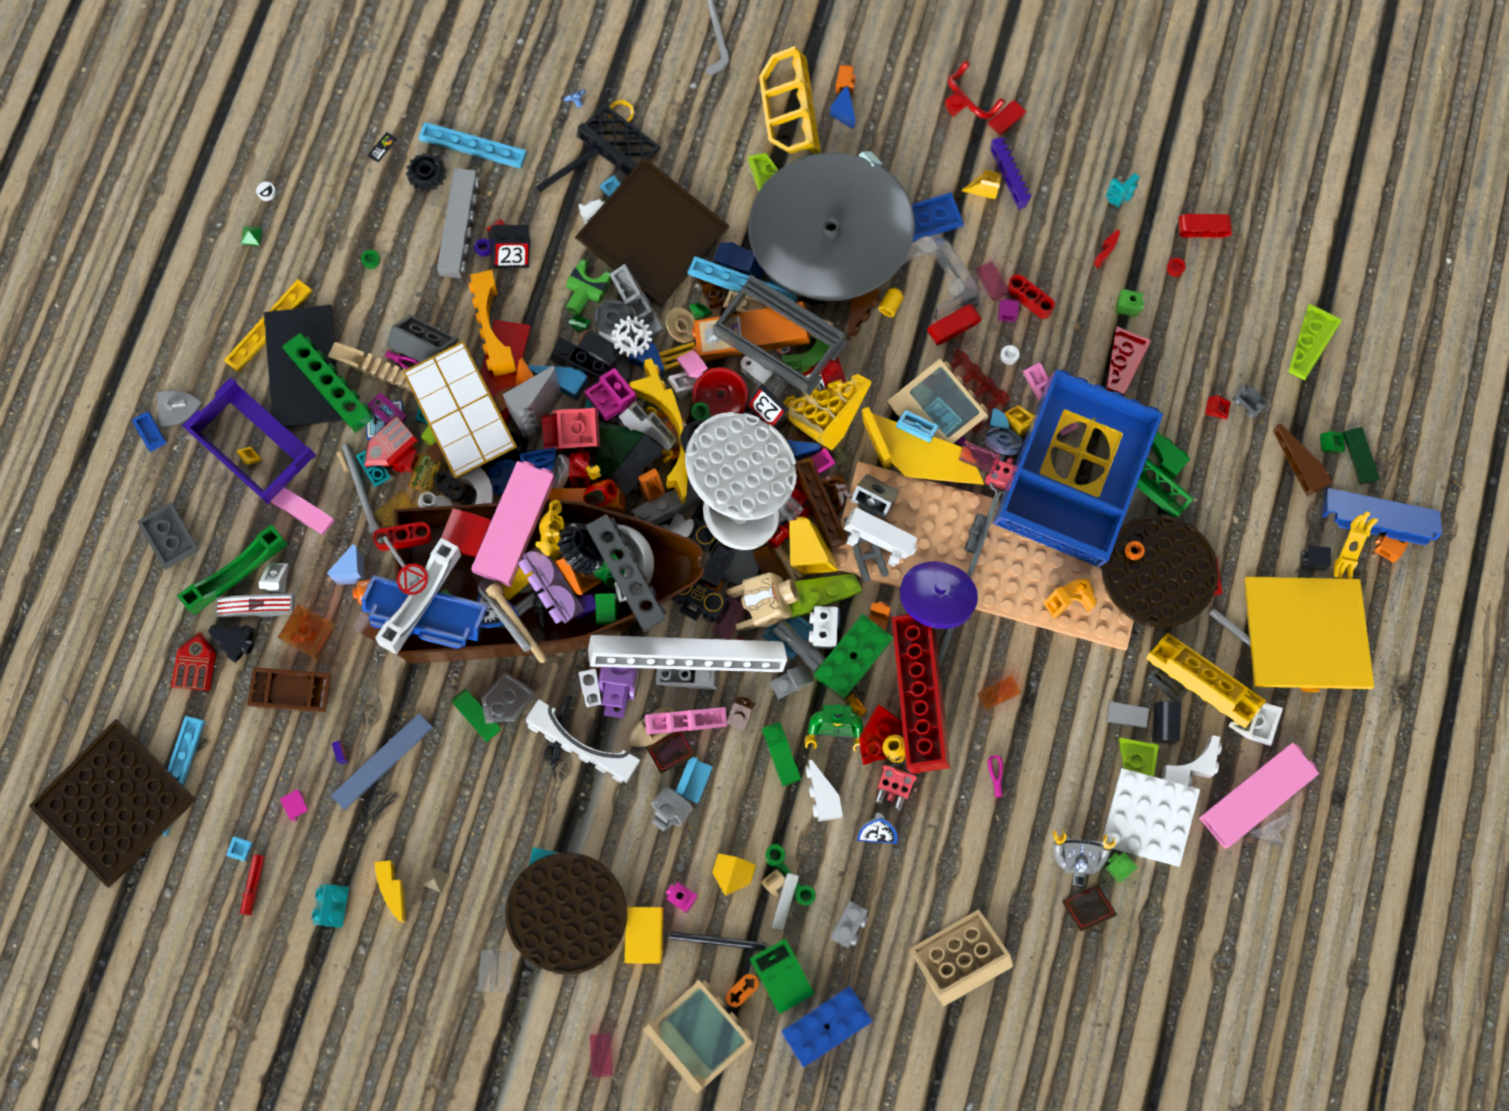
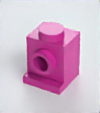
M679 882L676 885L671 884L665 893L668 895L666 900L686 914L698 898V895ZM679 892L684 894V898L681 900L676 898Z

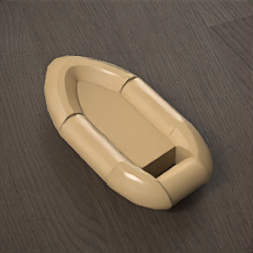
M664 706L651 714L675 712L673 707ZM643 718L630 733L629 745L633 747L650 746L671 732L647 734L645 718Z

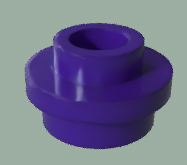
M482 238L475 243L474 249L477 255L482 257L490 255L488 239ZM482 247H487L486 250H481Z

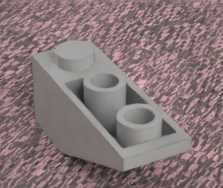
M657 668L656 684L690 689L718 690L719 670Z

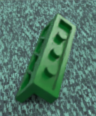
M1148 458L1146 459L1143 472H1141L1136 487L1170 516L1177 518L1193 501L1194 497ZM1146 470L1156 472L1157 479L1147 477ZM1161 482L1170 484L1171 491L1165 492L1161 488ZM1176 495H1183L1187 499L1183 506L1176 501Z

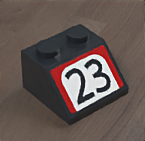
M492 225L488 234L492 269L529 268L530 235L528 225Z
M761 384L746 404V414L760 418L759 420L772 425L780 431L788 423L789 408L766 386Z

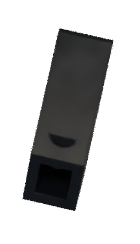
M561 337L558 339L550 356V360L564 367H571L575 370L580 369L587 375L596 378L604 375L608 368V365Z

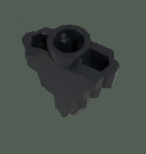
M211 625L208 630L213 640L220 643L221 650L227 653V658L235 663L241 659L243 654L249 655L255 645V641L252 640L255 628L247 625L243 627L234 625L230 628L223 625Z

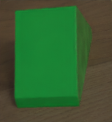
M617 592L595 594L597 625L616 622L621 604Z

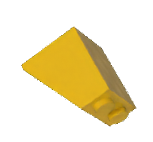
M798 517L796 520L789 521L790 566L802 575L839 571V566L831 550H829L821 530L806 517Z

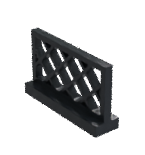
M606 104L585 123L582 122L577 129V138L594 149L627 176L638 165L631 159V156H641V160L645 156L646 159L650 160L660 150V145ZM605 111L611 115V119H601V114ZM621 123L625 126V130H615V124ZM591 124H599L600 130H592L589 126ZM602 124H612V130H602ZM613 134L614 141H606L603 135ZM616 134H626V141H616ZM628 134L637 135L639 140H629ZM617 145H627L628 151L621 152L617 149ZM630 145H640V151H630ZM642 145H650L653 149L651 151H643Z

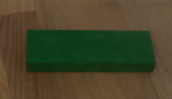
M1363 427L1344 431L1343 436L1359 484L1364 485L1379 481L1380 478Z

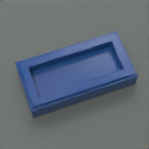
M149 411L132 419L133 424L150 452L167 443Z

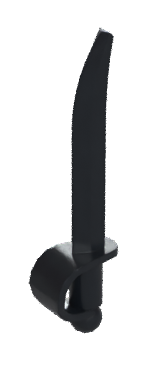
M572 696L565 700L559 712L558 722L563 729H565L567 712ZM557 741L554 742V745H549L544 751L545 759L550 761V765L553 768L558 766L557 761H559L560 751L564 750L561 748L562 744ZM548 749H553L551 758L547 755Z

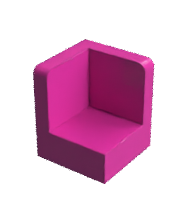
M823 448L819 453L811 457L819 475L832 468L835 464L826 448Z
M298 789L280 798L289 819L293 822L298 820V816L308 811L304 802L305 797Z

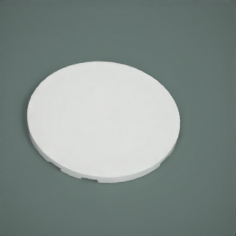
M727 412L717 414L705 420L691 436L685 454L686 471L690 483L706 504L728 517L741 520H755L772 515L787 502L795 488L797 474L794 454L785 438L772 425H768L759 420L760 418L750 414Z

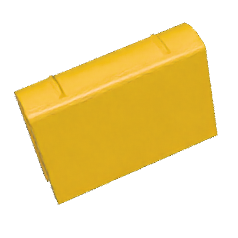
M627 907L625 964H663L664 908Z

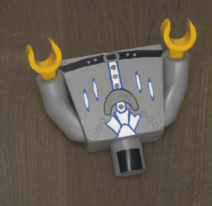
M1055 830L1052 833L1055 839L1053 855L1058 865L1063 868L1064 873L1073 874V885L1085 886V875H1094L1095 872L1101 870L1108 860L1111 848L1116 843L1115 837H1113L1111 842H1107V834L1103 836L1102 845V842L1066 838L1064 830H1062L1060 837H1057Z

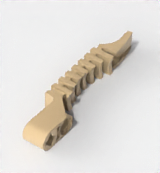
M334 343L328 355L329 359L343 363L357 372L364 373L366 376L370 375L374 379H381L382 382H389L390 385H397L401 389L405 388L407 391L412 392L399 366L395 365V367H392L389 362L383 364L380 358H377L375 361L372 354L368 353L366 357L363 351L340 343Z

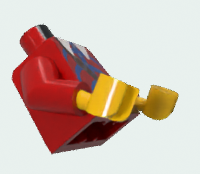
M577 448L576 453L570 454L569 479L572 488H588L592 486L593 479L601 476L599 473L600 468L597 465L593 467L590 453H588L586 448Z

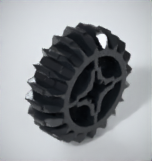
M572 523L560 532L559 536L561 539L557 543L559 547L558 552L562 554L561 558L566 560V565L569 564L572 570L576 569L577 573L582 572L584 575L594 573L602 567L604 560L590 537L586 524Z

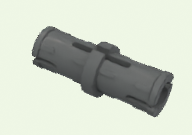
M979 513L976 514L973 526L968 531L969 537L964 547L965 551L976 553L980 538H983L984 535L983 529L988 519L987 516Z

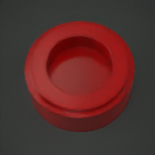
M1178 257L1170 259L1166 266L1168 274L1173 277L1181 276L1186 269L1185 262Z

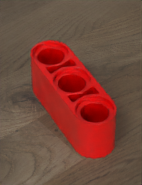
M1183 214L1178 217L1180 237L1225 238L1232 235V221L1229 214Z
M1015 274L1010 278L1007 286V292L1010 296L1041 319H1047L1051 316L1055 307V302L1051 297L1022 275ZM1012 284H1018L1020 287L1016 288ZM1027 295H1033L1035 298L1030 299ZM1041 306H1047L1049 310H1044Z
M968 304L930 325L927 328V332L936 346H939L981 322L982 318L973 304Z
M417 522L378 529L373 533L372 539L379 550L388 551L390 548L386 542L378 543L380 537H388L394 549L427 544L432 540L433 534L427 523ZM426 530L427 534L425 536H418L419 531ZM400 534H407V537L404 540L398 539V536Z

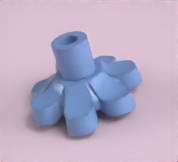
M585 89L573 93L574 96H566L564 100L565 102L574 101L578 108L583 105L581 98L586 91Z

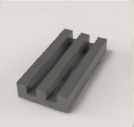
M1156 667L1147 678L1170 699L1179 702L1189 689L1164 672L1183 689L1181 692L1158 671L1160 668ZM1154 675H1156L1170 689H1172L1178 695V697L1172 691H1170L1163 683H1161Z

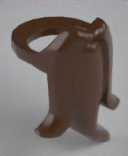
M841 474L827 476L822 480L824 487L830 489L832 505L836 504L838 500V506L835 509L836 514L843 509L845 496L849 498L853 496L849 494L846 480Z

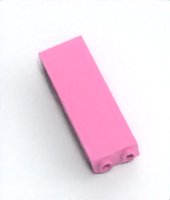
M517 461L471 568L474 574L511 587L519 568L518 562L523 559L522 555L526 552L556 481L552 471L546 468L537 469L532 463L523 461V463Z
M1291 743L1199 817L1224 849L1233 845L1319 775L1316 765L1306 759L1303 755V750L1298 745Z

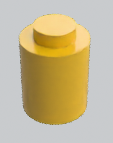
M895 287L889 288L878 310L885 316L894 317L904 299L902 291Z

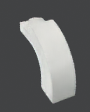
M481 468L459 479L454 478L457 482L470 485L477 491L475 504L495 503L493 487L488 476Z

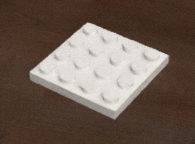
M1121 768L1103 836L1107 834V842H1111L1113 837H1115L1116 843L1112 849L1180 867L1200 789Z

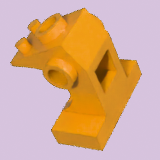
M1076 579L1064 587L1057 588L1044 601V605L1055 619L1073 603L1071 599L1080 601L1087 612H1089L1096 605L1097 598L1093 596L1094 588L1090 584L1089 579Z

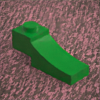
M781 722L762 728V734L782 787L800 781L801 777Z

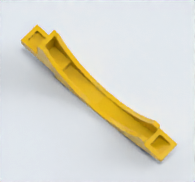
M652 358L644 360L643 369L647 378L630 382L629 386L636 393L637 398L650 402L664 412L675 427L679 438L680 455L675 467L667 476L665 485L667 490L675 487L679 500L683 504L686 500L688 476L685 465L686 453H684L680 441L683 430L682 419L672 388L666 390L664 381L659 378L660 371L658 365H654Z

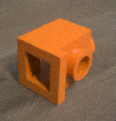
M840 65L835 93L840 94L845 87H848L850 95L853 96L856 75L853 74V66Z
M1380 534L1375 541L1377 546L1374 551L1394 563L1401 557L1409 542L1405 541L1402 543L1399 540Z

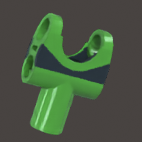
M582 259L573 269L567 280L566 288L574 291L565 308L570 313L580 316L589 299L600 303L612 281L611 271L607 270L599 278H589L586 276L589 261Z

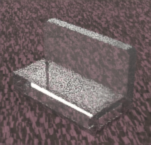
M481 951L479 992H510L512 951Z

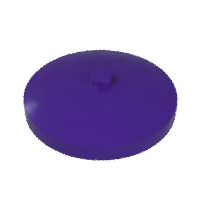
M930 561L912 567L905 574L900 586V600L907 613L921 624L932 628L949 629L960 626L971 618L977 606L978 592L972 579L958 567L944 562Z

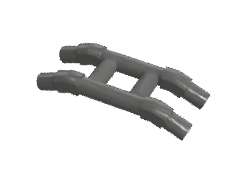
M848 517L844 518L845 524L847 522ZM859 537L857 544H854L852 549L863 581L868 582L871 579L864 562L871 559H876L882 577L888 576L889 572L880 547L871 543L873 551L862 554L859 543L866 542L867 540Z

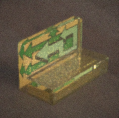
M421 452L408 483L409 488L430 492L434 483L433 477L438 472L442 459L435 464L428 454Z

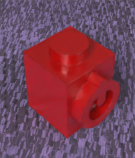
M411 446L391 465L392 469L400 473L404 471L414 473L420 457L417 449Z

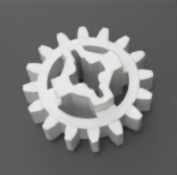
M627 316L626 321L621 318L620 325H614L616 330H612L611 335L615 337L611 341L616 343L615 349L620 348L619 354L626 352V356L629 357L630 353H633V356L637 357V352L643 355L644 349H649L648 344L652 342L650 338L652 331H647L649 324L644 326L643 319L638 322L636 316L633 320ZM626 327V331L619 334ZM630 332H631L632 336L635 337L634 343H633V339H631V337L629 336V333H630ZM644 339L643 343L640 346H637L638 342Z

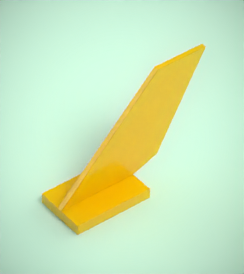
M869 407L862 409V421L884 469L891 468L892 463L905 477L984 485L968 449L936 437H932L929 443L897 428V422L871 413Z

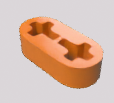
M747 974L741 978L726 994L728 1005L731 1007L742 1005L758 989L759 981L757 977ZM753 978L755 980L753 983L755 987L753 989L749 987L744 991L742 988L746 985L745 979L751 980ZM741 990L740 1002L731 1003L730 994L732 992L737 994Z

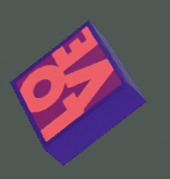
M340 741L333 742L332 747L336 761L340 764L348 763L343 744Z

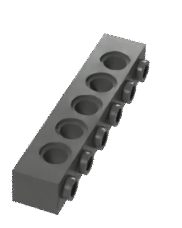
M606 514L586 525L590 537L643 631L646 632L664 622V615L667 613L663 605H658L654 599L657 595L652 586L648 588L645 583L647 577L643 570H638L635 564L638 561L633 552L629 553L626 546L628 544L624 536L618 535L616 531L618 526L613 518L609 519ZM611 534L614 538L611 542H605L603 536ZM615 551H621L623 557L621 559H614L612 554ZM625 568H630L633 574L626 577L622 575V571ZM640 585L643 590L639 594H634L631 591L632 587ZM649 602L653 607L650 611H644L641 605Z

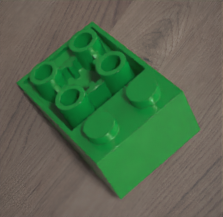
M786 939L750 958L751 964L779 1014L815 994Z

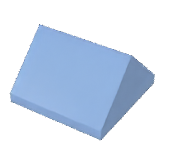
M352 544L327 574L337 585L355 584L358 580H365L364 556Z

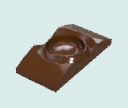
M253 667L247 706L271 710L326 712L332 674Z

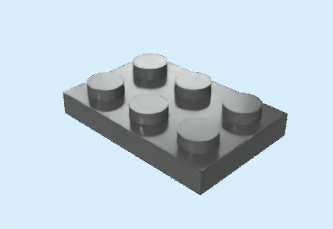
M172 502L137 521L165 570L200 551Z

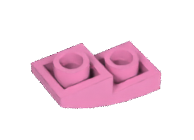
M693 350L676 358L679 365L684 368L686 374L691 378H697L703 375V371L707 370L705 363Z

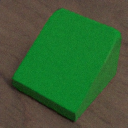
M1327 431L1320 434L1321 451L1344 452L1343 433Z

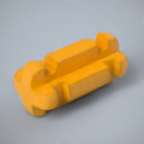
M851 694L846 698V702L850 703L849 706L852 707L855 713H858L859 717L867 712V708H864L861 701L855 698V694Z

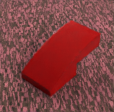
M1119 229L1105 239L1102 245L1104 251L1094 261V265L1098 269L1112 254L1121 231Z

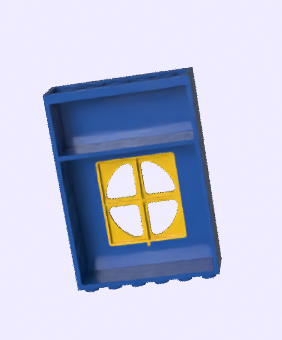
M1055 370L1047 381L992 524L1096 567L1102 566L1110 558L1163 413L1159 412L1155 407L1141 405V402L1138 400L1124 398L1121 393L1107 391L1101 385L1090 384L1084 378L1070 376V373L1067 371ZM1076 422L1086 424L1087 427L1078 448L1057 440V434L1066 426ZM1094 428L1101 430L1108 441L1110 451L1108 460L1086 451ZM1053 447L1071 453L1075 457L1067 479L1059 477L1053 467L1051 460V450ZM1083 459L1104 468L1103 474L1092 483L1086 485L1075 484L1074 479Z

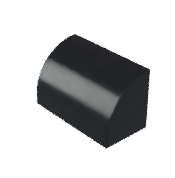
M1161 701L1154 703L1152 742L1178 743L1180 741L1181 702Z

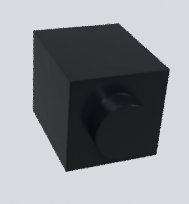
M1308 545L1300 553L1302 569L1327 570L1331 566V547Z

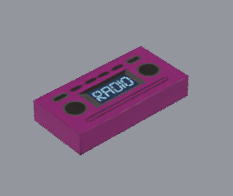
M381 392L367 404L370 410L386 424L395 416H398L402 422L408 419L407 415Z

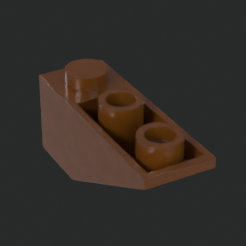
M877 288L864 295L851 298L847 332L848 341L852 336L855 337L861 329L859 327L861 323L869 319L871 309L879 305L881 291Z

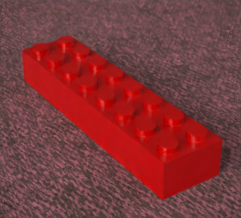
M909 614L892 617L907 769L912 774L949 769L951 765L936 628L921 624Z

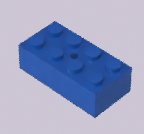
M849 986L818 1008L795 1021L792 1025L781 1031L804 1068L873 1021L851 986ZM826 1023L830 1025L828 1030L824 1028Z

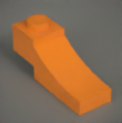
M655 468L638 477L640 482L638 487L646 503L666 494L659 473Z

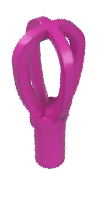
M387 350L385 353V357L399 363L405 369L409 367L402 360L411 361L416 364L420 363L416 359L398 355L390 350Z
M992 755L988 759V769L994 785L995 798L1003 797L1001 784L1003 761L999 755ZM994 758L998 760V778L995 777L992 759Z

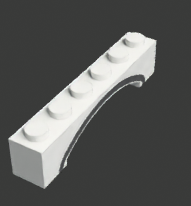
M443 538L439 540L431 552L430 559L425 567L429 576L426 589L417 595H409L399 610L389 621L385 622L375 637L380 646L396 655L461 556L459 548Z
M538 699L526 718L529 729L536 733L538 731L545 734L544 737L550 742L554 743L557 741L562 744L561 748L565 751L577 753L579 755L578 758L586 763L592 762L600 772L605 773L607 771L612 774V778L615 781L628 783L640 763L639 759L624 750L621 753H607L580 743L559 724L555 717V709Z

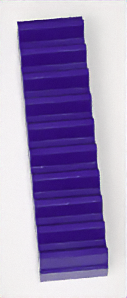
M1005 138L993 139L990 151L1018 210L1025 208L1031 198V194H1027L1028 187H1024L1026 182L1022 181L1023 176L1019 175L1020 170L1016 169L1017 163H1013L1014 157H1011V151L1007 150L1008 144H1004Z

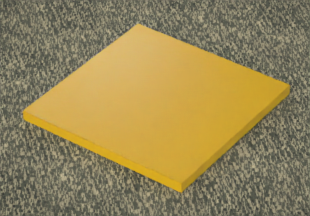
M1244 578L1254 687L1374 688L1360 579Z

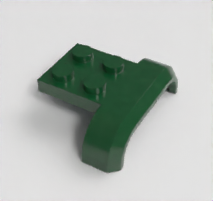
M599 418L600 447L596 465L600 468L599 473L601 476L596 479L602 481L609 479L642 436L643 432L631 431L629 428L604 422L602 418Z

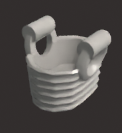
M667 787L663 788L656 798L651 801V805L656 811L652 823L663 832L673 824L682 826L691 811H693L692 806L686 799Z

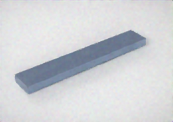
M420 713L416 715L330 796L343 810H346L428 734L433 727Z

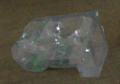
M791 496L778 510V526H783L787 521H793L804 510Z

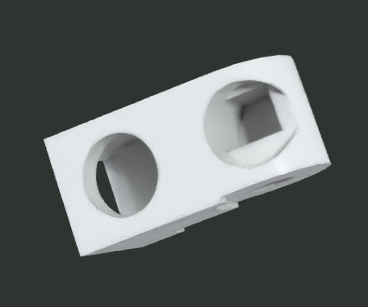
M747 356L742 358V373L756 385L760 386L763 384L767 387L776 377V374L768 369L766 370Z
M591 669L578 672L586 707L602 705L597 670Z

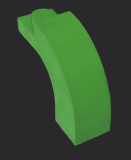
M816 338L815 345L808 352L784 355L781 357V361L794 370L801 368L802 374L818 364L830 346Z

